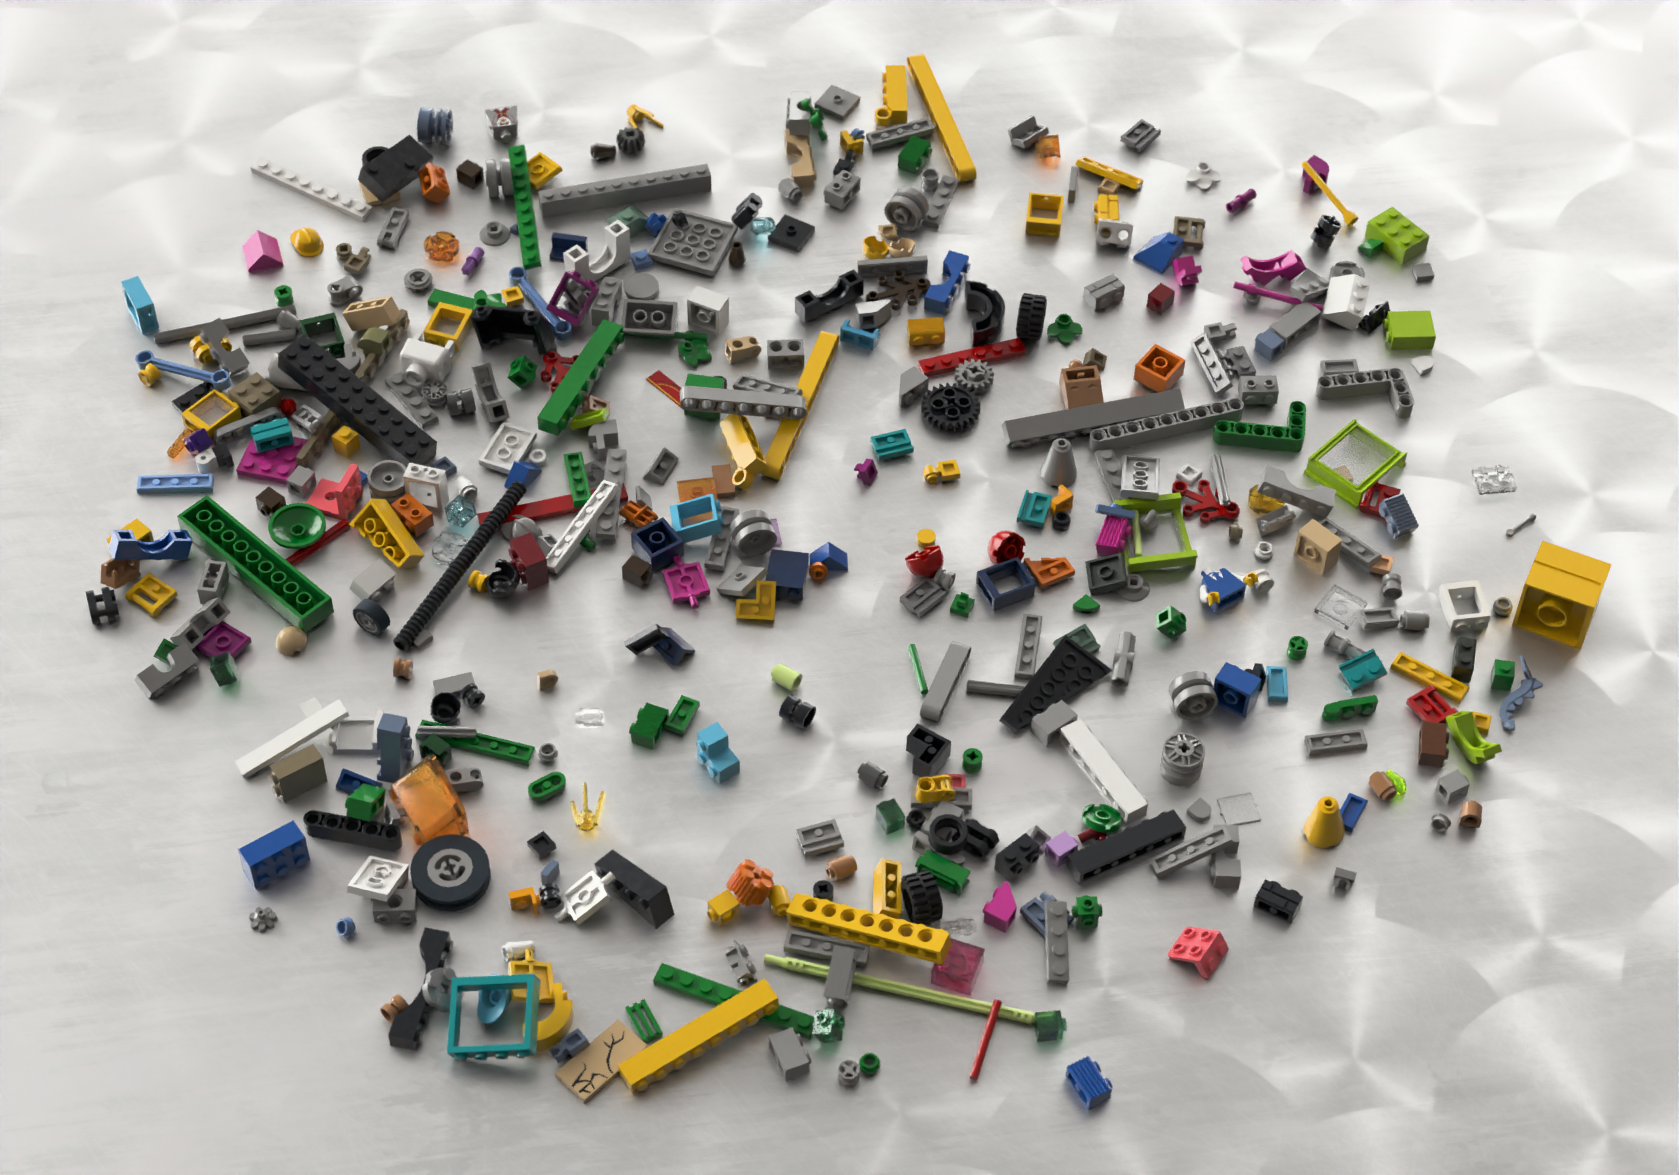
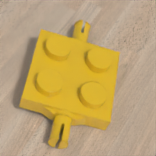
M529 948L525 949V960H510L508 964L509 975L535 974L540 979L539 1003H553L555 996L551 963L534 960L533 949H530V951ZM510 989L511 1001L526 1002L527 989Z

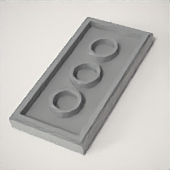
M1123 455L1120 496L1158 500L1160 459Z

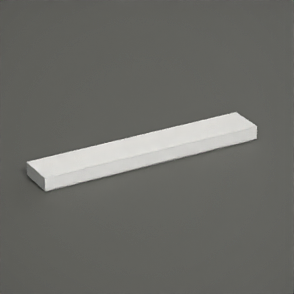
M605 480L601 482L546 556L548 571L556 574L559 572L619 491L618 484Z
M338 699L237 760L235 764L246 779L350 715Z

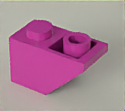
M1005 881L1001 887L996 888L992 901L987 902L982 911L984 913V923L1006 933L1014 921L1017 908L1008 882Z

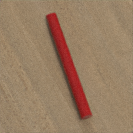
M998 999L993 1001L969 1076L972 1080H978L1002 1005V1001Z

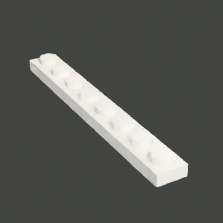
M262 157L250 167L251 172L359 221L363 222L373 212L372 206Z

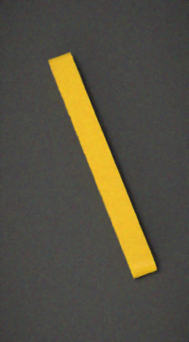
M925 54L907 56V66L956 178L960 179L959 182L975 180L977 178L975 165Z
M825 331L820 332L796 387L802 389V397H804L806 403V416L798 420L782 418L765 457L768 466L761 472L762 476L778 480L781 478L839 344V335Z

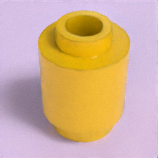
M775 885L768 896L769 903L774 915L784 917L791 903L788 890L783 885Z

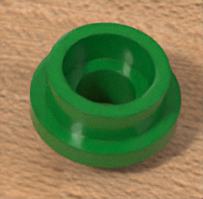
M866 1053L859 1060V1068L865 1074H874L880 1069V1060L875 1054Z

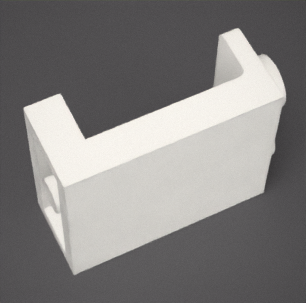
M375 710V717H347L331 727L333 734H329V746H332L333 753L381 754V750L377 749V727L384 710Z

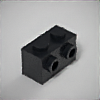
M1024 833L996 855L994 869L1009 882L1038 860L1040 845L1028 834Z

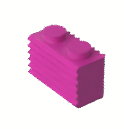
M1112 515L1106 516L1096 542L1097 554L1109 556L1125 551L1126 537H1130L1132 530L1127 518Z

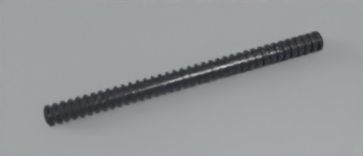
M514 481L484 522L481 523V526L478 527L465 547L462 548V551L459 552L458 556L423 600V603L420 604L413 613V616L410 617V620L400 630V633L393 639V643L398 649L403 651L409 649V646L412 645V640L414 641L415 636L419 635L418 632H421L422 628L428 624L429 620L438 610V607L442 605L451 593V590L458 584L461 577L467 572V569L474 563V560L477 559V556L480 555L486 544L489 543L511 511L514 510L515 506L527 492L524 484Z

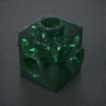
M830 1007L815 1011L813 1035L822 1043L842 1041L845 1017L836 1009Z

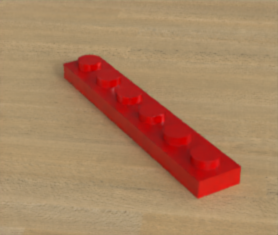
M1019 337L919 360L918 367L924 375L931 377L955 371L959 363L964 365V360L971 362V359H974L977 362L980 359L982 364L985 362L988 364L1023 356L1026 353V349Z

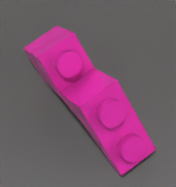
M1292 249L1279 257L1268 260H1256L1246 255L1240 259L1243 264L1242 270L1246 275L1250 274L1256 283L1259 282L1263 286L1279 275L1281 278L1285 277L1291 281L1306 270L1301 257Z

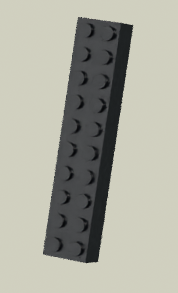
M306 334L278 353V367L390 460L398 461L407 468L409 463L424 465L436 455V440Z

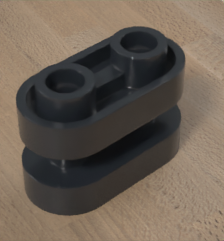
M109 586L101 588L102 594L95 595L94 590L86 591L93 625L101 623L100 617L107 616L108 621L116 620V615H119L117 604L112 602L116 601L114 589L110 590ZM104 601L105 608L98 610L97 603Z
M966 819L964 822L968 828L967 843L962 850L979 860H985L990 854V849L995 848L998 844V834L993 829H988L981 825L975 819ZM958 831L952 836L953 842L960 838Z

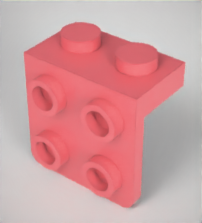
M1186 927L1168 952V957L1173 960L1195 963L1202 978L1209 979L1228 952L1229 947L1220 931Z

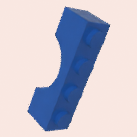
M949 250L943 261L942 273L948 280L939 285H930L924 297L925 310L944 315L946 310L950 309L952 298L957 296L959 285H962L964 282L965 273H969L971 264L969 263L968 255Z
M113 530L109 551L114 560L120 561L188 559L192 539L187 530H168L163 537L156 541L142 542L136 539L132 530Z

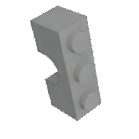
M604 276L600 290L591 308L592 326L599 327L603 319L612 322L614 306L618 307L622 297V279Z
M220 317L200 329V340L203 344L208 345L210 355L220 363V370H226L229 376L232 377L248 368L250 362L240 348L234 351H226L222 347L221 341L226 339L230 332Z
M219 597L208 600L170 637V640L177 646L185 642L192 650L205 638L203 634L207 630L218 625L231 612Z
M185 642L169 652L166 657L171 664V671L161 672L152 664L136 676L134 681L149 699L154 695L155 697L160 696L165 692L164 688L169 684L174 686L181 680L180 677L185 673L189 675L197 669L196 665L199 659Z
M1214 825L1213 829L1222 825ZM1225 825L1234 844L1209 855V861L1213 862V867L1210 868V879H1214V887L1239 888L1241 881L1240 859H1230L1226 856V854H1237L1239 828L1238 825Z

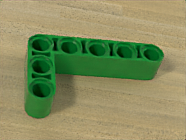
M1294 401L1290 404L1287 427L1225 420L1217 421L1214 427L1213 441L1220 445L1299 452L1302 450L1305 438L1306 405L1301 401Z

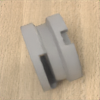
M432 380L423 385V399L431 408H441L447 403L445 393H448L444 382Z

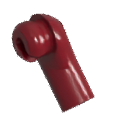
M1089 828L1077 836L1083 844L1090 839L1097 840L1098 842L1104 840L1107 837V833Z

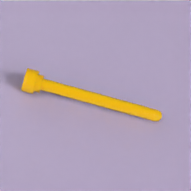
M1303 161L1301 166L1342 213L1345 224L1349 227L1356 223L1359 217L1355 212L1348 211L1308 162Z

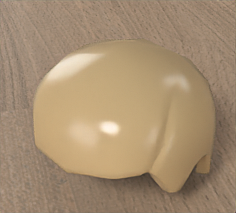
M900 238L897 243L892 241L888 247L889 254L893 258L912 257L915 252L916 243L909 238Z
M297 626L283 628L279 631L276 639L277 650L281 654L292 656L295 651L301 652L307 643L306 634Z

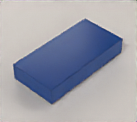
M1352 793L1348 794L1340 809L1345 831L1350 833L1353 832L1368 803V800Z

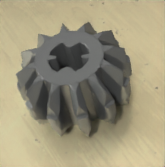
M631 126V128L625 127L624 130H619L616 142L618 149H621L623 153L628 152L630 154L631 152L637 153V150L642 151L645 138L643 131H640L639 128L634 129Z

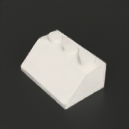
M1356 274L1332 277L1329 281L1321 317L1354 331L1363 318L1371 281Z

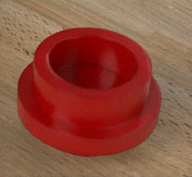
M284 398L280 404L281 412L287 417L292 415L297 409L293 399Z

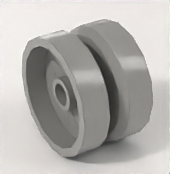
M510 158L500 159V170H497L494 159L485 160V179L489 198L498 197L499 186H502L504 196H512L513 186Z
M903 186L898 188L884 208V213L891 224H896L897 229L912 231L916 229L928 212L929 204L925 196L917 189Z
M393 460L381 461L373 465L367 475L371 499H386L391 506L393 502L404 496L406 493L403 475L407 468L402 463Z
M762 510L745 511L733 519L730 524V532L735 540L737 551L745 557L760 556L771 550L777 542V535L772 527L770 517Z
M1192 671L1179 675L1169 685L1168 691L1174 702L1173 705L1176 713L1183 719L1203 717L1212 712L1218 704V698L1213 689L1211 679L1203 671Z

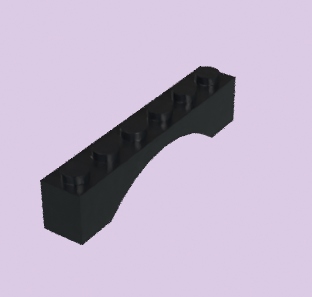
M425 927L419 943L421 957L425 963V975L437 968L446 969V957L453 948V941L450 939L449 932ZM422 987L413 1002L394 1017L388 1034L390 1046L415 1051L417 1043H421L423 1038L422 1028L423 1025L428 1023V1011L430 1005L423 996Z

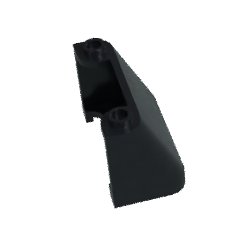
M479 306L471 316L481 349H490V344L496 341L497 344H501L503 338L533 340V347H537L538 353L547 355L557 335L555 327L536 310Z

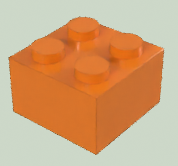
M1154 344L1135 365L1133 380L1156 392L1169 391L1182 377L1185 359Z

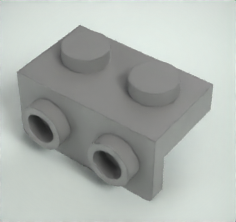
M1030 116L1008 129L1012 145L1028 148L1035 141L1042 140L1045 135L1049 134V130L1046 126L1037 125L1035 116Z

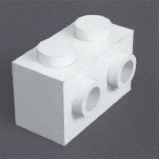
M379 558L353 579L349 589L361 600L370 599L375 601L381 595V591L384 589L388 590L393 586L396 573Z

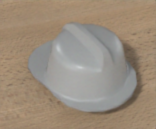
M512 515L520 519L504 523L501 526L503 535L509 540L530 532L535 540L537 537L543 536L539 526L530 518L522 515Z

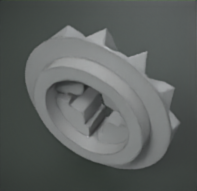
M413 269L405 275L404 283L408 289H413V291L420 289L422 292L423 288L428 289L429 285L432 284V275L425 269Z

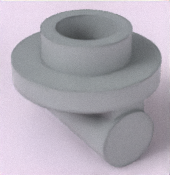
M1150 510L1148 514L1140 518L1139 523L1144 530H1154L1157 528L1158 519L1155 510Z

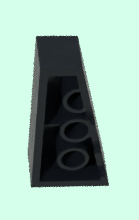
M613 849L594 864L597 871L596 874L600 879L610 871L613 873L616 879L607 886L655 929L675 915L667 886Z

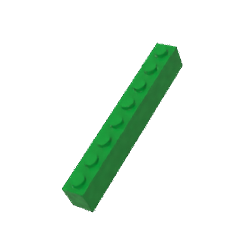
M603 319L538 415L539 430L559 436L561 431L565 430L569 419L575 415L577 407L583 403L585 395L591 391L593 383L599 379L601 371L607 367L609 359L615 355L619 344L623 343L625 339L623 325Z

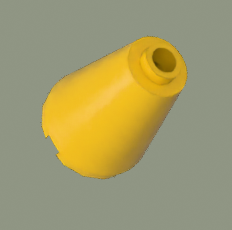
M1326 796L1321 798L1304 824V833L1307 840L1315 847L1326 849L1328 846H1337L1343 840L1345 828L1338 802L1333 797Z

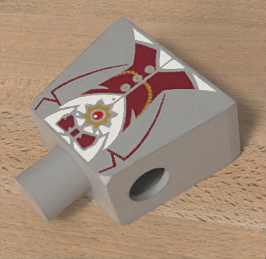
M517 106L485 110L486 124L493 139H502V142L508 143L512 137L518 136Z

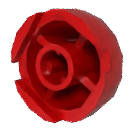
M1000 531L990 539L987 553L990 560L996 565L1016 557L1021 561L1024 556L1023 546L1026 547V543L1023 537L1013 531Z
M939 545L925 547L924 551L919 552L917 550L905 557L909 571L920 578H934L937 571L944 564L943 552Z

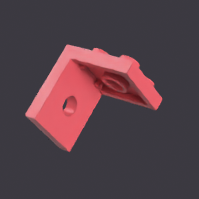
M351 463L340 483L321 478L306 504L317 507L323 515L339 520H348V514L351 510L354 511L357 506L356 501L359 497L362 498L363 486L361 485V474L359 473L358 465ZM329 497H335L334 500H326Z

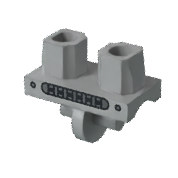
M570 280L563 294L566 299L563 304L565 307L570 304L573 308L581 311L590 292L586 290L582 293L578 289L581 284Z

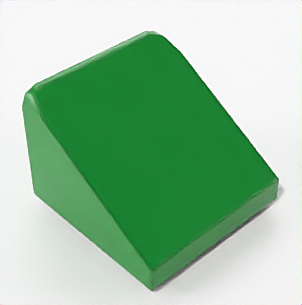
M1369 239L1358 246V249L1371 258L1382 251L1384 242L1382 240Z

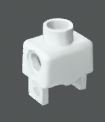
M418 331L413 339L408 338L400 353L401 373L404 375L405 381L413 387H422L424 383L432 380L443 381L451 369L450 362L455 355L454 341L449 340L445 347L423 342L422 332Z

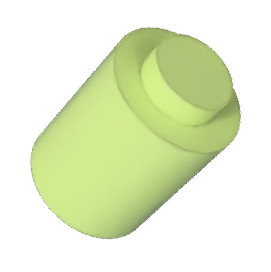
M784 664L776 665L771 672L772 681L792 692L799 687L802 681V674Z

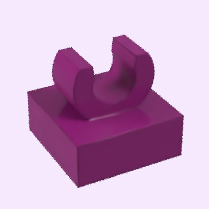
M866 459L863 464L858 463L854 468V471L859 472L857 478L862 479L864 485H871L878 474L873 459Z

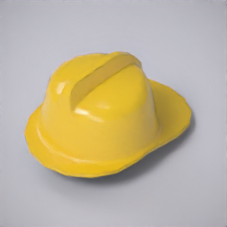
M303 227L291 234V243L301 255L313 257L323 251L324 243L316 230Z

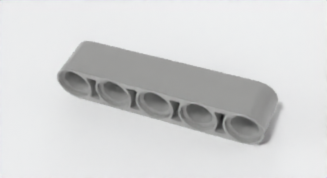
M955 641L951 642L923 701L920 716L938 722L941 720L971 653L970 646Z

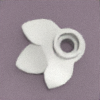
M1204 161L1199 162L1195 169L1187 174V182H1196L1197 186L1203 190L1209 189L1212 181H1221L1219 172L1212 170L1211 165Z

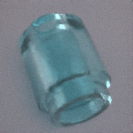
M756 217L750 222V230L756 235H771L775 231L776 224L771 217Z

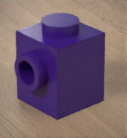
M204 428L196 430L182 439L191 455L198 454L214 444Z

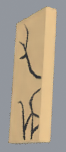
M616 1020L595 1038L588 1047L580 1051L555 1072V1077L586 1103L619 1075L618 1065L646 1049L648 1045L620 1020Z

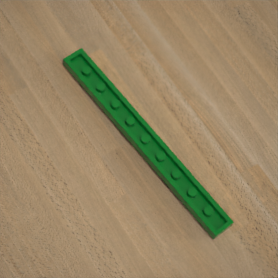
M523 144L508 148L523 267L524 270L541 267L542 263L527 153Z

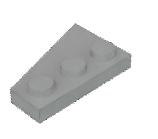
M1306 268L1292 285L1289 293L1304 302L1327 294L1329 281Z

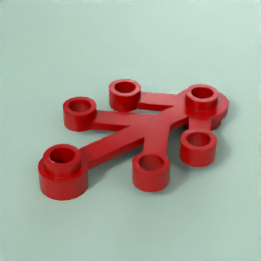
M551 351L543 356V362L546 367L540 374L541 380L543 382L551 381L553 368L557 370L555 380L550 384L552 393L556 390L554 387L559 386L571 368L564 367L562 364L573 365L579 355L568 358L561 357L559 353ZM587 392V394H586L585 397H584V401H585V400L588 398V396H589L588 392Z
M1200 480L1198 484V490L1203 492L1205 496L1188 490L1187 484L1183 481H1175L1173 483L1172 493L1180 492L1181 497L1185 496L1199 502V504H1187L1183 507L1182 513L1185 517L1193 516L1194 512L1211 508L1217 509L1213 512L1204 511L1200 514V522L1202 524H1209L1211 519L1219 517L1235 519L1240 514V509L1235 502L1230 501L1229 506H1221L1216 501L1215 497L1219 499L1217 488L1214 497L1209 487L1210 483L1207 480Z

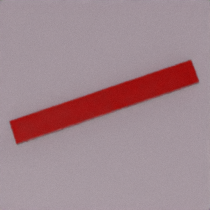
M624 483L620 503L628 501ZM596 489L590 490L591 496ZM571 494L515 506L514 510L511 511L502 524L520 519L512 515H522L535 521L578 512L584 506L574 508ZM491 511L477 514L480 526Z

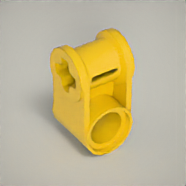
M944 774L920 778L916 787V799L921 803L942 800L950 801L954 799L956 793L952 789V777Z

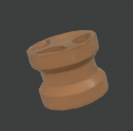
M396 658L393 666V676L396 678L404 676L406 679H410L413 671V660L407 659L404 661L401 658Z

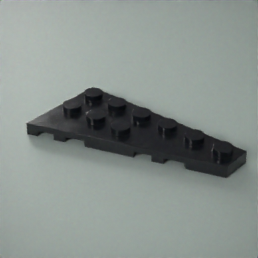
M1065 635L999 721L1013 732H1017L1031 723L1035 715L1046 711L1050 705L1056 704L1061 700L1065 702L1108 675L1112 669Z

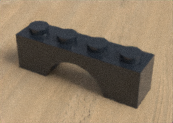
M853 269L840 275L835 285L823 294L814 295L809 290L795 297V313L805 323L863 295L864 279Z

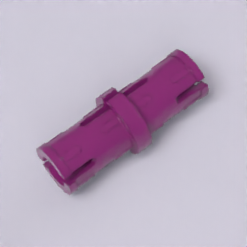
M1251 188L1243 194H1238L1234 200L1226 204L1227 211L1234 213L1240 207H1245L1249 201L1256 198V191Z

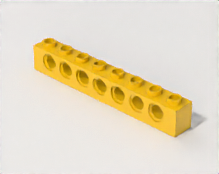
M796 893L786 910L789 925L941 965L952 946L950 933L945 930L907 922L904 919L891 918L884 914L869 912L865 909L860 910L846 904L833 903L829 900L814 898L807 894Z

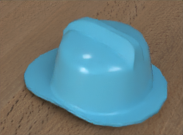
M510 989L479 991L477 1008L479 1020L486 1024L496 1021L511 1001Z

